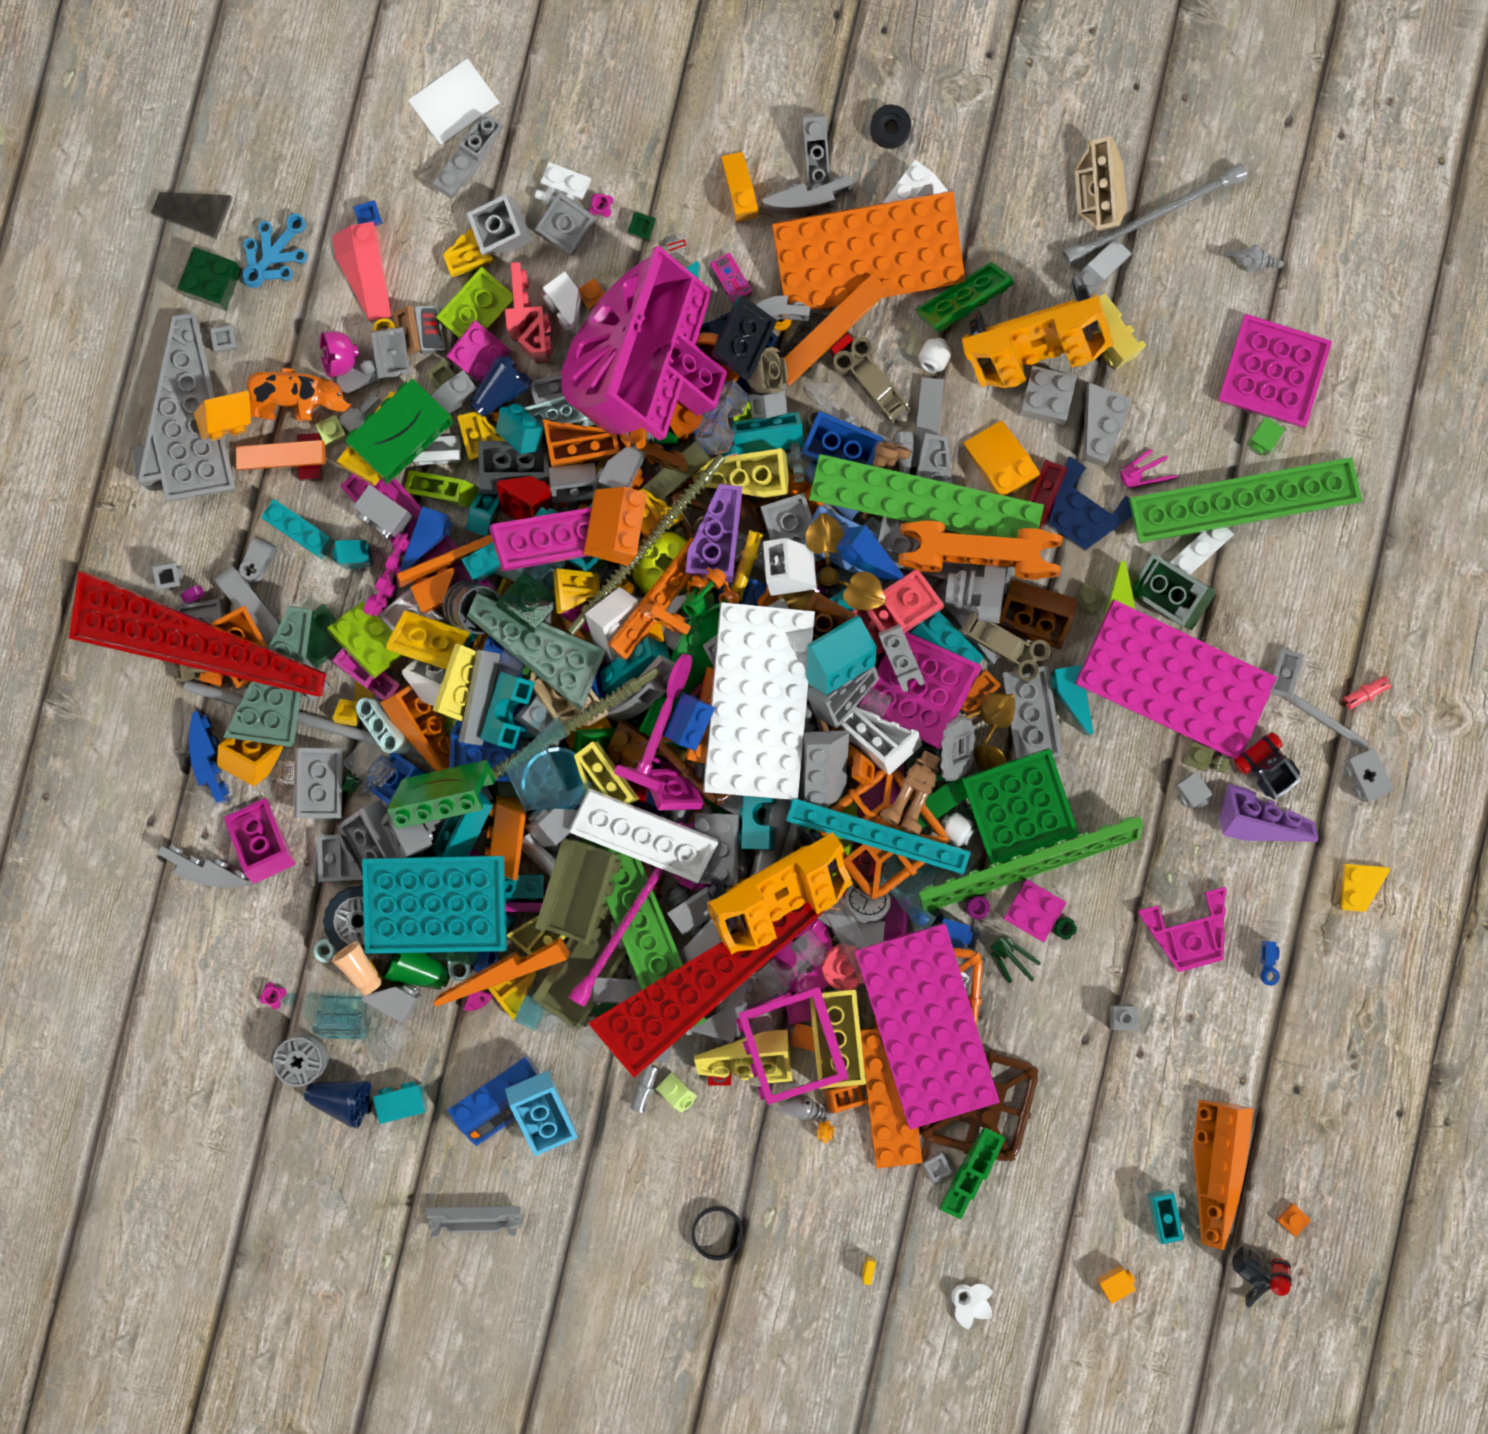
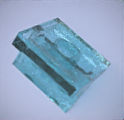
M321 995L313 1023V1034H319V1038L366 1039L365 1014L368 1004L361 1000L363 996Z

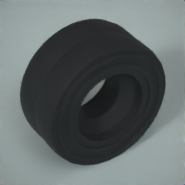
M894 104L884 105L876 110L870 124V134L874 142L882 148L895 149L907 141L911 131V119L907 111ZM886 122H894L897 125V129L894 132L886 131L884 128Z

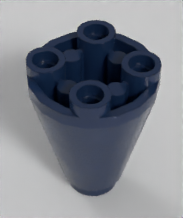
M501 354L494 358L472 397L473 401L469 405L481 417H484L486 414L489 415L526 392L533 382L524 372L521 373L514 368L516 364L508 356L505 357Z
M366 1081L310 1083L305 1090L304 1099L311 1106L348 1127L358 1129L365 1114L369 1115L372 1110L373 1102L370 1101L372 1085Z

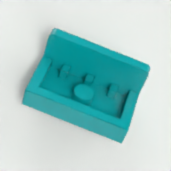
M542 874L518 875L517 880L505 877L506 901H517V898H527V901H539L540 898H544L546 886L544 884V876Z

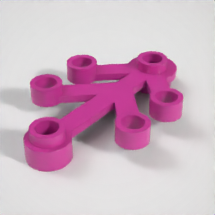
M399 533L396 536L392 546L394 552L388 557L385 564L387 569L380 576L375 587L379 592L376 598L373 596L368 598L363 613L372 617L374 615L378 616L383 608V603H380L382 596L385 595L392 598L396 585L392 584L394 575L397 576V573L400 572L403 554L407 552L410 543L409 534Z

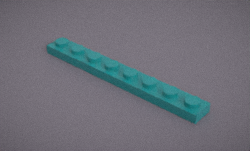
M795 798L791 800L785 819L791 823L824 833L833 832L835 836L961 874H964L971 853L969 850Z

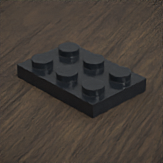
M743 295L738 296L710 355L745 380L751 379L777 320Z

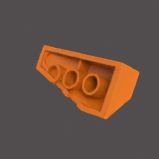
M410 684L380 702L391 722L436 771L449 768L451 738L447 736L444 726L446 723L445 716L432 711L434 706L421 701Z

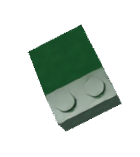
M1152 553L1131 587L1134 596L1190 630L1194 629L1217 592L1212 587L1155 553Z

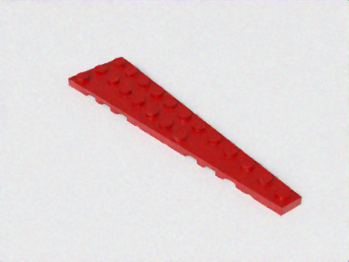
M78 571L69 639L312 696H323L326 679L325 672L88 572Z
M809 902L804 903L800 908L792 910L777 921H773L772 924L777 938L768 945L756 950L737 951L731 955L722 941L587 1024L630 1075L635 1078L825 911L817 914Z

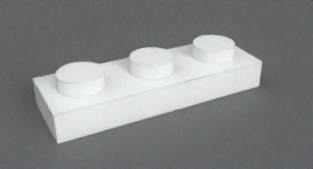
M1228 527L1202 532L1170 563L1191 575L1234 534Z

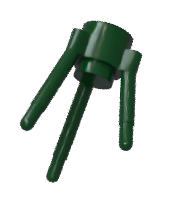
M1004 935L990 946L993 950L991 955L996 959L1008 983H1012V979L1000 957L1003 959L1009 957L1030 981H1034V977L1012 952L1015 949L1035 964L1041 965V962L1017 945L1010 937L1007 939Z

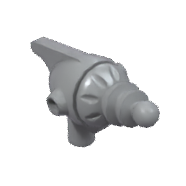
M1253 245L1251 248L1239 252L1227 250L1225 254L1235 257L1246 268L1248 273L1261 270L1265 266L1267 269L1270 266L1273 269L1275 266L1281 268L1284 264L1282 260L1277 261L1276 257L1272 258V255L1268 257L1266 252L1260 249L1258 245Z
M800 1083L791 1084V1089L800 1086ZM807 1093L793 1096L785 1101L784 1106L776 1108L777 1112L802 1120H808L812 1117L814 1119H822L823 1117L829 1119L831 1116L829 1111H825V1108H821L820 1105L816 1106L814 1100L809 1098Z

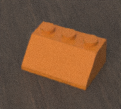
M628 487L596 489L594 491L583 554L629 566L637 555L647 493Z
M245 605L211 623L213 626L268 648ZM231 677L237 689L242 690L251 683L248 680Z
M496 796L495 803H492L493 806L489 813V817H493L492 825L487 827V839H490V846H485L484 856L504 855L505 877L517 880L526 817L524 798Z

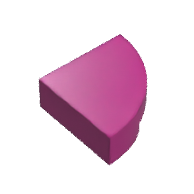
M479 991L468 995L463 1010L473 1011L484 1007L491 1000L493 994Z

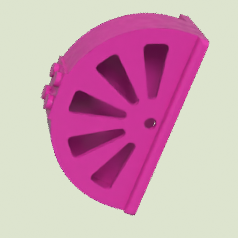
M660 246L652 248L650 257L625 273L603 295L585 319L575 338H573L561 371L562 392L566 401L608 433L624 434L644 428L658 440L666 438L677 400L697 416L715 409L727 371L695 345L712 290Z

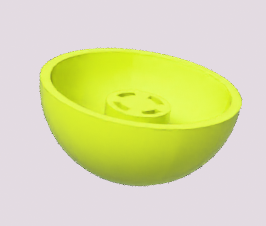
M665 531V534L660 535L661 539L656 540L657 544H652V549L647 550L648 554L643 555L644 559H639V565L635 564V569H631L632 578L640 590L645 594L649 592L687 543L686 538L677 533ZM687 583L677 596L682 595L688 590Z

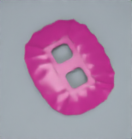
M816 919L795 937L805 936L808 941V949L796 951L792 940L772 957L779 983L791 992L800 993L816 987H820L822 991L829 985L823 977L821 967L827 951L833 948L826 926L819 919ZM810 959L813 971L801 974L798 970L797 962Z

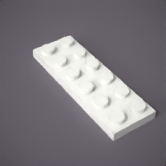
M590 788L569 828V832L696 883L699 882L718 845V841L715 838Z

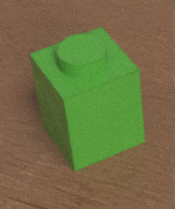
M1265 417L1246 444L1250 446V450L1255 454L1266 456L1272 451L1285 429Z

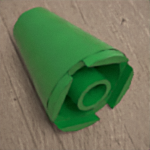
M392 953V958L388 961L383 978L387 979V981L440 990L442 986L446 988L451 978L448 974V968L429 953Z

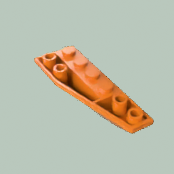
M1198 1100L1193 1154L1201 1244L1220 1250L1225 1248L1244 1180L1253 1108L1234 1103Z

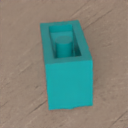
M477 494L469 508L466 530L488 536L490 533L489 527L495 523L500 509L498 494Z

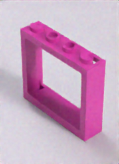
M820 987L738 1013L740 1018L736 1019L739 1032L744 1031L747 1040L743 1041L746 1054L752 1055L754 1063L750 1064L754 1078L759 1077L761 1086L757 1087L761 1101L766 1100L767 1105L849 1079ZM813 997L837 1074L772 1095L748 1018Z

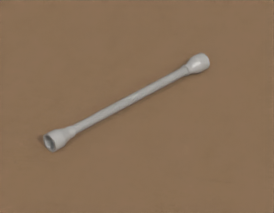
M1238 163L1230 167L1217 180L1145 216L1127 223V225L1125 224L1109 232V234L1107 233L1091 241V243L1086 242L1082 245H1073L1063 250L1062 254L1065 262L1071 267L1081 262L1096 248L1106 245V243L1114 241V239L1116 240L1124 236V234L1132 232V230L1134 231L1220 187L1236 185L1247 180L1248 173L1242 163Z

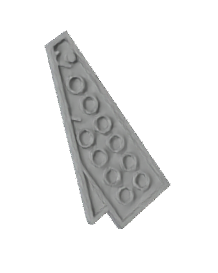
M195 313L172 316L138 478L139 484L161 481L166 503L235 491L224 437L215 441H211L210 438L202 440L193 415L204 400L215 398Z

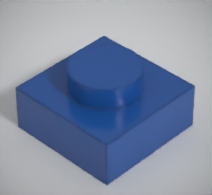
M375 200L353 207L358 224L374 222L375 226L383 224Z

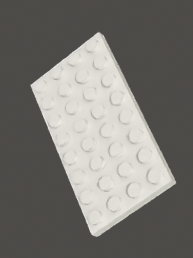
M720 603L711 705L715 707V710L709 721L703 792L791 800L793 798L798 799L808 681L806 679L807 645L812 642L815 612Z

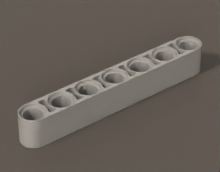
M231 565L214 580L237 609L244 605L246 606L269 647L280 622L248 581L242 577L239 570L234 565ZM306 657V665L317 669L311 660ZM326 679L323 693L331 688ZM306 694L312 702L318 698L317 696Z

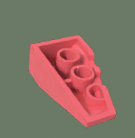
M374 222L350 225L334 234L332 238L335 257L369 321L392 318L378 229Z

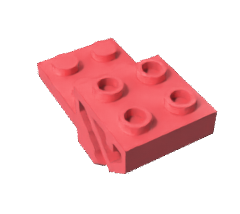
M520 262L511 263L514 308L505 309L507 331L511 340L518 341L521 350L535 363L549 362V355H553V347L550 336H547V333L551 332L548 313H544L542 306L531 307V301L528 292H526V289H529V277L526 269H522Z
M914 570L903 577V579L883 590L886 603L871 610L856 609L851 611L856 614L855 616H859L862 619L876 645V656L885 651L878 634L879 632L900 624L905 634L944 608V604L919 570Z

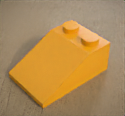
M1002 420L962 443L989 489L994 494L1008 496L1034 481L1040 475L1028 453Z

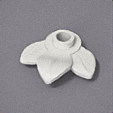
M961 1284L952 1291L951 1298L956 1306L955 1317L960 1325L966 1329H970L974 1317L978 1319L992 1318V1310L987 1299L993 1294V1291L985 1284H975L971 1287ZM962 1292L967 1293V1298L964 1300L959 1299V1294Z

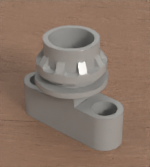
M986 565L984 577L975 576L974 570L971 571V575H967V570L949 573L945 603L953 604L957 609H962L963 605H966L967 611L971 610V606H980L978 621L999 623L1007 567Z

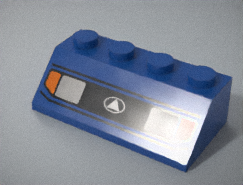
M527 1055L460 1100L447 1111L459 1129L477 1146L516 1120L509 1106L505 1089L541 1073L529 1055Z

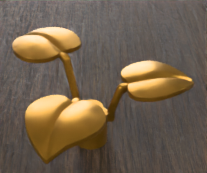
M826 513L820 514L808 527L805 534V542L810 551L815 554L824 553L826 568L820 572V580L816 581V585L820 586L823 584L830 588L838 584L848 587L843 594L844 601L850 607L857 610H871L885 604L886 598L881 584L872 573L858 572L852 576L850 583L839 580L837 572L830 567L829 552H839L836 546L844 537V533L833 517ZM815 590L779 594L778 600L783 598L789 609L803 610Z
M987 693L981 699L982 708L965 715V717L972 718L983 714V721L988 725H992L983 742V746L977 745L974 750V760L982 771L1007 762L1003 752L995 746H988V742L996 727L1007 728L1012 724L1015 714L1014 694Z

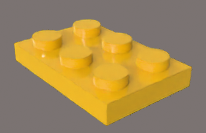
M404 610L387 642L386 650L446 670L455 644L465 646L470 632Z

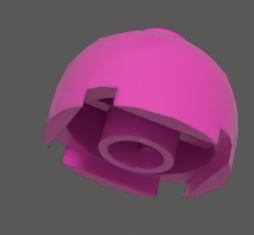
M339 331L320 333L319 346L320 349H323L321 361L326 376L330 378L347 374L352 370L355 358L359 357L357 345L352 344L351 339L345 333Z

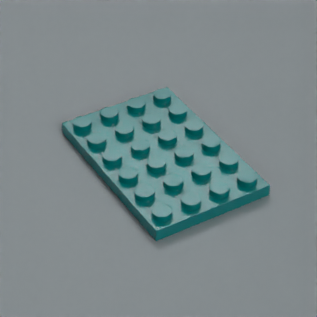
M504 855L362 859L365 954L507 950Z

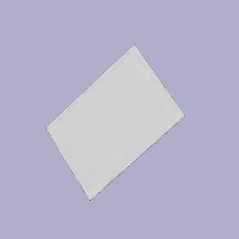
M468 58L408 100L440 145L500 103Z

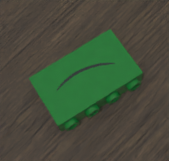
M413 378L408 383H402L397 389V393L392 398H386L382 402L381 408L375 413H370L358 429L354 428L349 432L345 440L348 448L354 450L379 475L386 485L453 424L451 415Z
M483 760L404 778L401 780L387 811L397 829L480 811L483 808L479 798L481 788L494 784L495 777L488 761Z

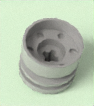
M301 1034L284 1041L277 1048L273 1056V1068L276 1076L283 1083L292 1087H302L318 1080L326 1072L329 1065V1052L326 1045L320 1038L313 1035ZM302 1057L304 1061L300 1065H296L295 1061H297V1058Z

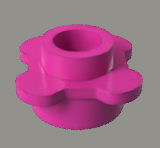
M598 193L593 194L591 197L592 207H590L589 211L595 216L598 214L603 215L605 218L610 217L612 214L610 210L611 204L614 202L613 197Z
M269 982L265 985V990L260 995L259 1001L262 1004L271 1006L272 1009H279L282 998L287 994L286 989L278 988L274 983Z

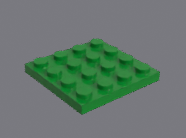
M1050 748L961 778L990 865L997 862H1007L1014 856H1024L1032 853L1037 848H1046L1060 840H1069L1079 835Z

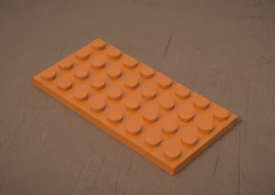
M952 190L772 223L783 295L788 296L787 305H792L793 302L805 303V306H810V311L839 306L872 273L889 289V292L882 298L956 285L965 281L954 191Z

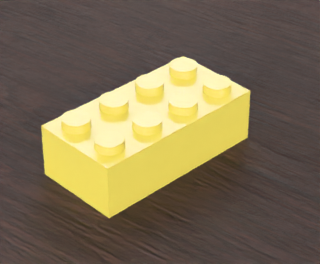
M856 989L821 992L849 1079L819 1089L866 1084ZM811 997L809 1001L817 1077L819 1080L835 1075L837 1071L813 997Z

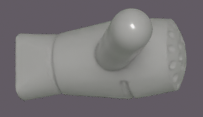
M907 430L899 431L896 433L894 441L876 431H869L883 437L881 442L896 443L912 451L909 459H899L896 461L897 472L910 474L915 450L914 433Z

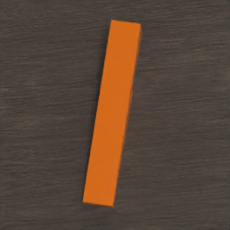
M561 937L522 959L517 951L438 994L433 1003L437 1007L565 961L570 955V951Z

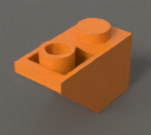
M443 567L435 572L436 575L431 578L424 576L414 581L415 585L410 588L422 613L427 614L442 607L443 598L447 590L454 585L458 575L454 568Z

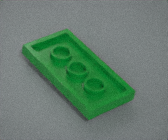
M989 262L967 276L965 281L953 285L915 310L918 317L938 333L947 329L960 318L966 317L977 307L985 305L996 295L1007 291L1009 287L1014 285L1012 276L993 262Z

